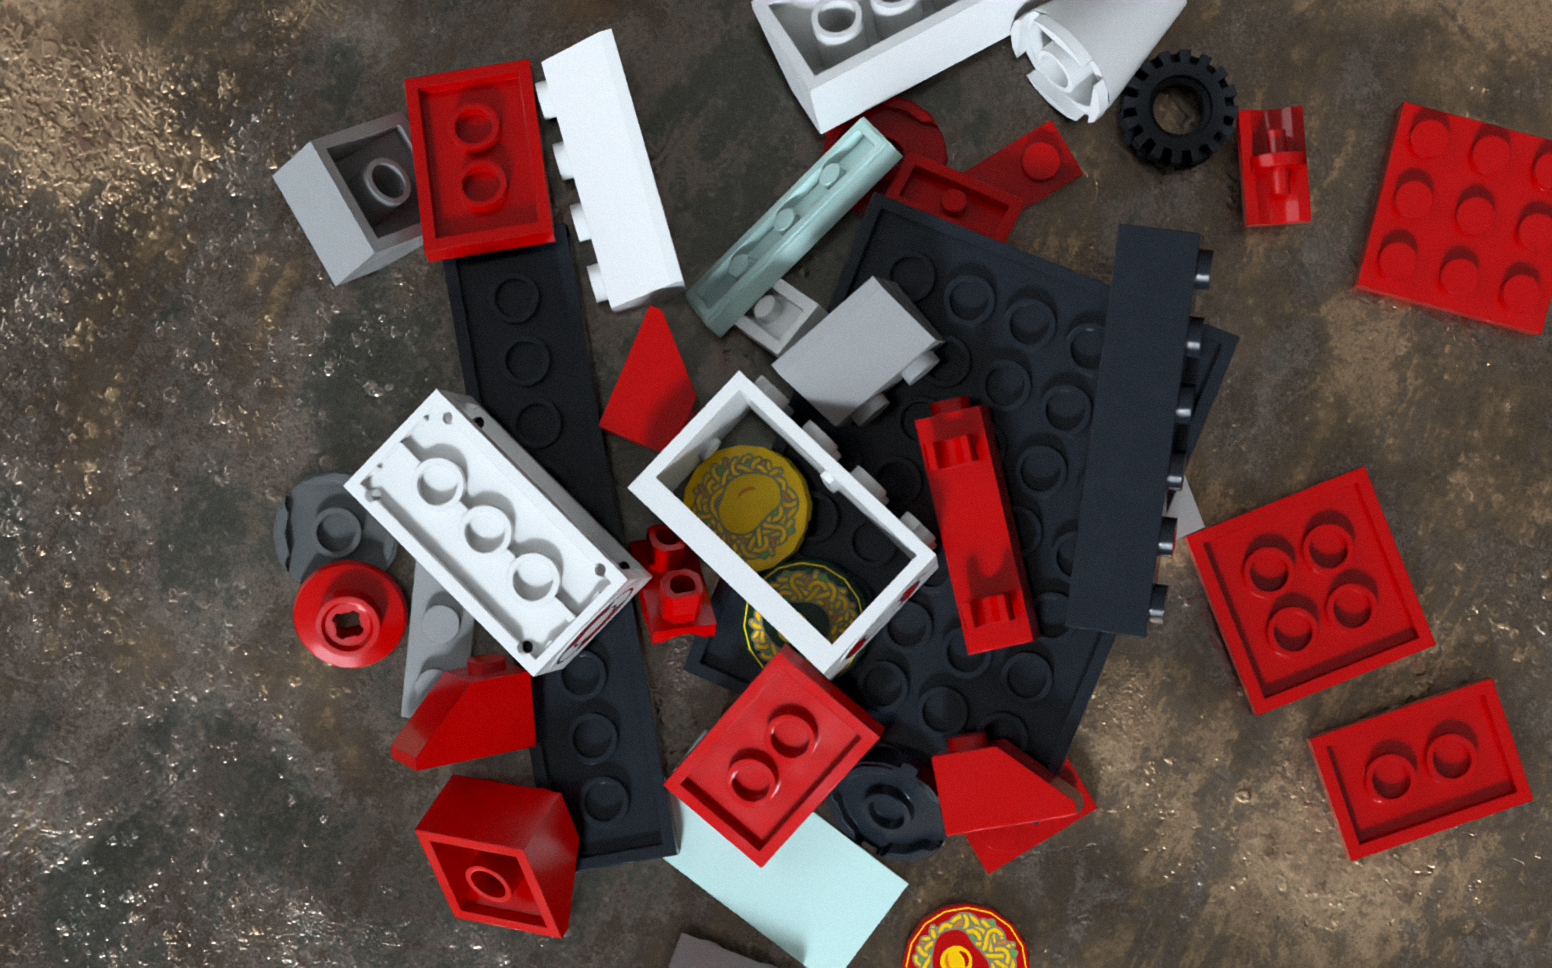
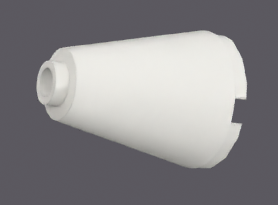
M1051 0L1024 13L1014 21L1010 30L1012 48L1017 58L1024 52L1027 53L1035 69L1026 76L1034 88L1051 106L1074 121H1077L1083 115H1088V123H1092L1107 112L1184 9L1187 0Z

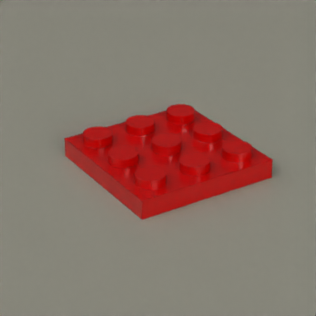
M1403 102L1399 105L1352 288L1534 336L1542 334L1552 295V140Z
M1365 466L1350 470L1183 536L1254 715L1258 716L1436 645Z

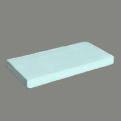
M706 728L704 729V731L701 733V735L698 737V739L695 741V743L692 745L689 751L685 754V756L682 758L679 764L685 759V757L692 751V749L699 743V741L705 736V734L709 730H707ZM669 791L680 853L675 856L663 857V859L807 968H846L909 884L907 880L862 846L860 847L850 840L845 833L816 811H813L770 860L760 868Z

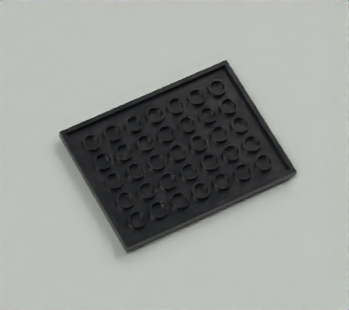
M873 192L826 311L830 314L872 276L896 282L946 341L934 352L940 361L912 385H909L904 378L884 395L890 404L877 417L861 428L854 421L849 426L835 427L796 390H794L789 406L794 411L790 418L800 428L809 420L816 424L838 446L837 451L842 457L837 462L847 472L851 473L857 466H860L887 492L885 496L889 499L885 507L893 515L900 519L908 511L935 536L936 540L934 542L937 544V547L933 552L937 556L939 568L855 655L850 665L837 674L831 682L885 727L881 737L871 748L895 749L916 757L933 769L931 757L942 749H948L946 738L965 733L986 731L987 742L1006 739L1059 777L1118 635L1065 626L1111 286ZM1206 323L1200 358L1188 356L1185 383L1196 384L1195 403L1191 424L1179 423L1175 449L1187 451L1186 469L1241 339L1239 336ZM967 395L971 407L978 405H988L1041 634L1039 638L1032 642L968 655L914 421L932 416L929 404ZM777 434L771 450L787 457L806 479L813 504L811 521H808V529L804 535L805 539L799 550L779 567L804 562L829 568L845 578L858 596L863 613L912 560L838 490L833 494L824 485L820 477L821 474ZM1170 490L1166 516L1177 493L1175 490ZM806 564L793 565L778 569L765 579L766 582L776 581V578L785 569L791 572L804 571L807 574H811L813 570L817 569L820 571V574L826 573L828 579L834 582L837 587L847 588L848 594L846 596L850 602L856 604L854 609L858 617L861 615L858 599L846 582L824 567ZM778 567L761 571L757 574L763 579ZM720 576L710 601L717 623L715 636H696L683 670L737 694H741L763 668L749 650L743 625L747 601ZM788 602L825 638L828 636L830 621L828 615L820 606L813 603ZM748 603L745 628L750 649L762 666L765 667L769 661L762 660L759 657L761 651L754 648L755 643L751 640L754 629L749 626L748 621L750 618L755 619V609ZM764 617L762 618L765 632L777 646L781 648L786 643L795 652H800L791 643L783 641L778 635L777 630Z

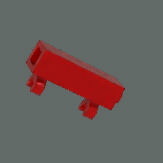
M968 395L929 404L932 416L914 421L968 655L1032 642L1039 638L1041 634L988 405L971 407Z

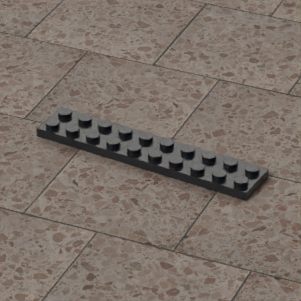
M565 223L554 225L556 242L442 260L466 395L472 396L626 549L606 434L598 426L602 418V411L568 225ZM481 417L475 420V423L480 428L484 426V420ZM622 562V569H630L627 562ZM633 596L563 669L534 677L531 675L536 746L530 747L529 752L536 788H546L562 794L579 836L575 873L675 856L680 853L670 792L663 785L667 780L636 601L635 596ZM525 641L522 648L524 652L529 653L532 651L533 645L531 642ZM513 657L514 664L517 665V666H519V667L524 668V667Z

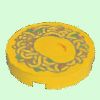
M740 444L714 452L707 460L697 466L685 488L683 504L756 573L779 567L799 550L805 539L804 535L808 529V521H811L813 505L806 479L790 459L767 447Z

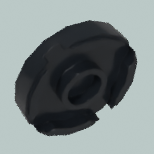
M870 748L828 794L827 800L833 819L845 835L860 847L865 841L869 845L878 848L875 855L887 860L915 862L931 857L940 849L944 840L948 837L945 833L934 770L916 757L895 749Z

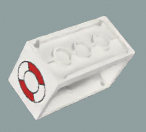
M739 370L627 488L818 670L832 681L939 568L937 556L933 552L937 547V544L934 542L936 538L908 511L900 519L893 515L885 507L889 502V499L885 496L887 494L885 489L860 466H857L851 473L847 472L837 462L842 457L837 451L838 446L816 424L809 420L800 428L790 418L794 413L793 409L788 405L790 401L764 376L761 375L752 383ZM750 410L755 412L821 474L820 477L824 485L833 494L838 490L912 560L833 644L821 635L672 493L702 460H707L719 448L721 440Z
M436 389L343 485L533 677L563 669L653 577L472 396ZM479 417L484 420L482 428L475 423V420ZM372 496H379L381 498L374 501ZM622 562H627L630 569H622ZM525 641H529L533 645V649L529 653L524 652L522 648Z

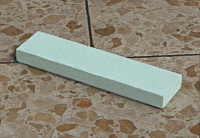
M863 116L683 297L705 325L721 338L903 156Z

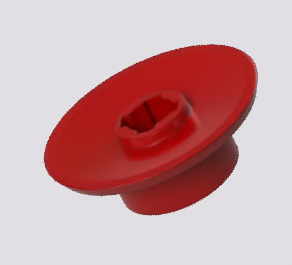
M342 560L318 568L304 580L294 599L293 622L300 641L315 657L336 667L361 668L383 660L396 649L406 631L408 609L402 590L385 571L366 562ZM351 610L359 614L358 618L361 626H348L346 629L339 625L338 614L350 613Z

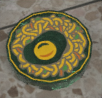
M802 558L778 564L761 576L831 644L868 607L864 595L859 590L861 588L854 578L831 562ZM744 600L740 627L746 651L760 671L785 643L817 669L759 612ZM868 643L833 678L832 683L857 665Z

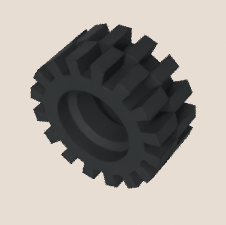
M1180 49L1177 54H1170L1169 50L1159 53L1155 59L1151 61L1148 59L1139 67L1121 93L1118 103L1121 105V109L1117 118L1118 126L1123 125L1125 131L1122 138L1127 146L1132 144L1137 150L1135 153L1136 157L1141 161L1147 158L1155 162L1153 165L1155 168L1164 170L1168 166L1174 167V171L1186 170L1192 165L1198 166L1215 154L1230 138L1234 130L1232 125L1233 121L1238 117L1239 106H1234L1233 99L1237 96L1234 84L1228 86L1225 81L1228 73L1220 66L1216 70L1209 64L1212 58L1203 53L1199 58L1191 56L1192 50ZM1171 87H1181L1189 90L1196 96L1201 106V119L1194 130L1185 134H1172L1164 130L1157 123L1153 106L1157 95L1163 90Z

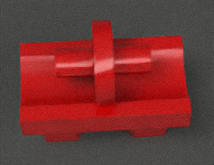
M1303 106L1269 110H1238L1236 127L1244 227L1310 222L1311 207Z
M666 524L650 526L647 529L646 540L630 541L628 552L653 576L638 591L651 643H661L683 634H696L702 637L715 636L717 623L697 553Z

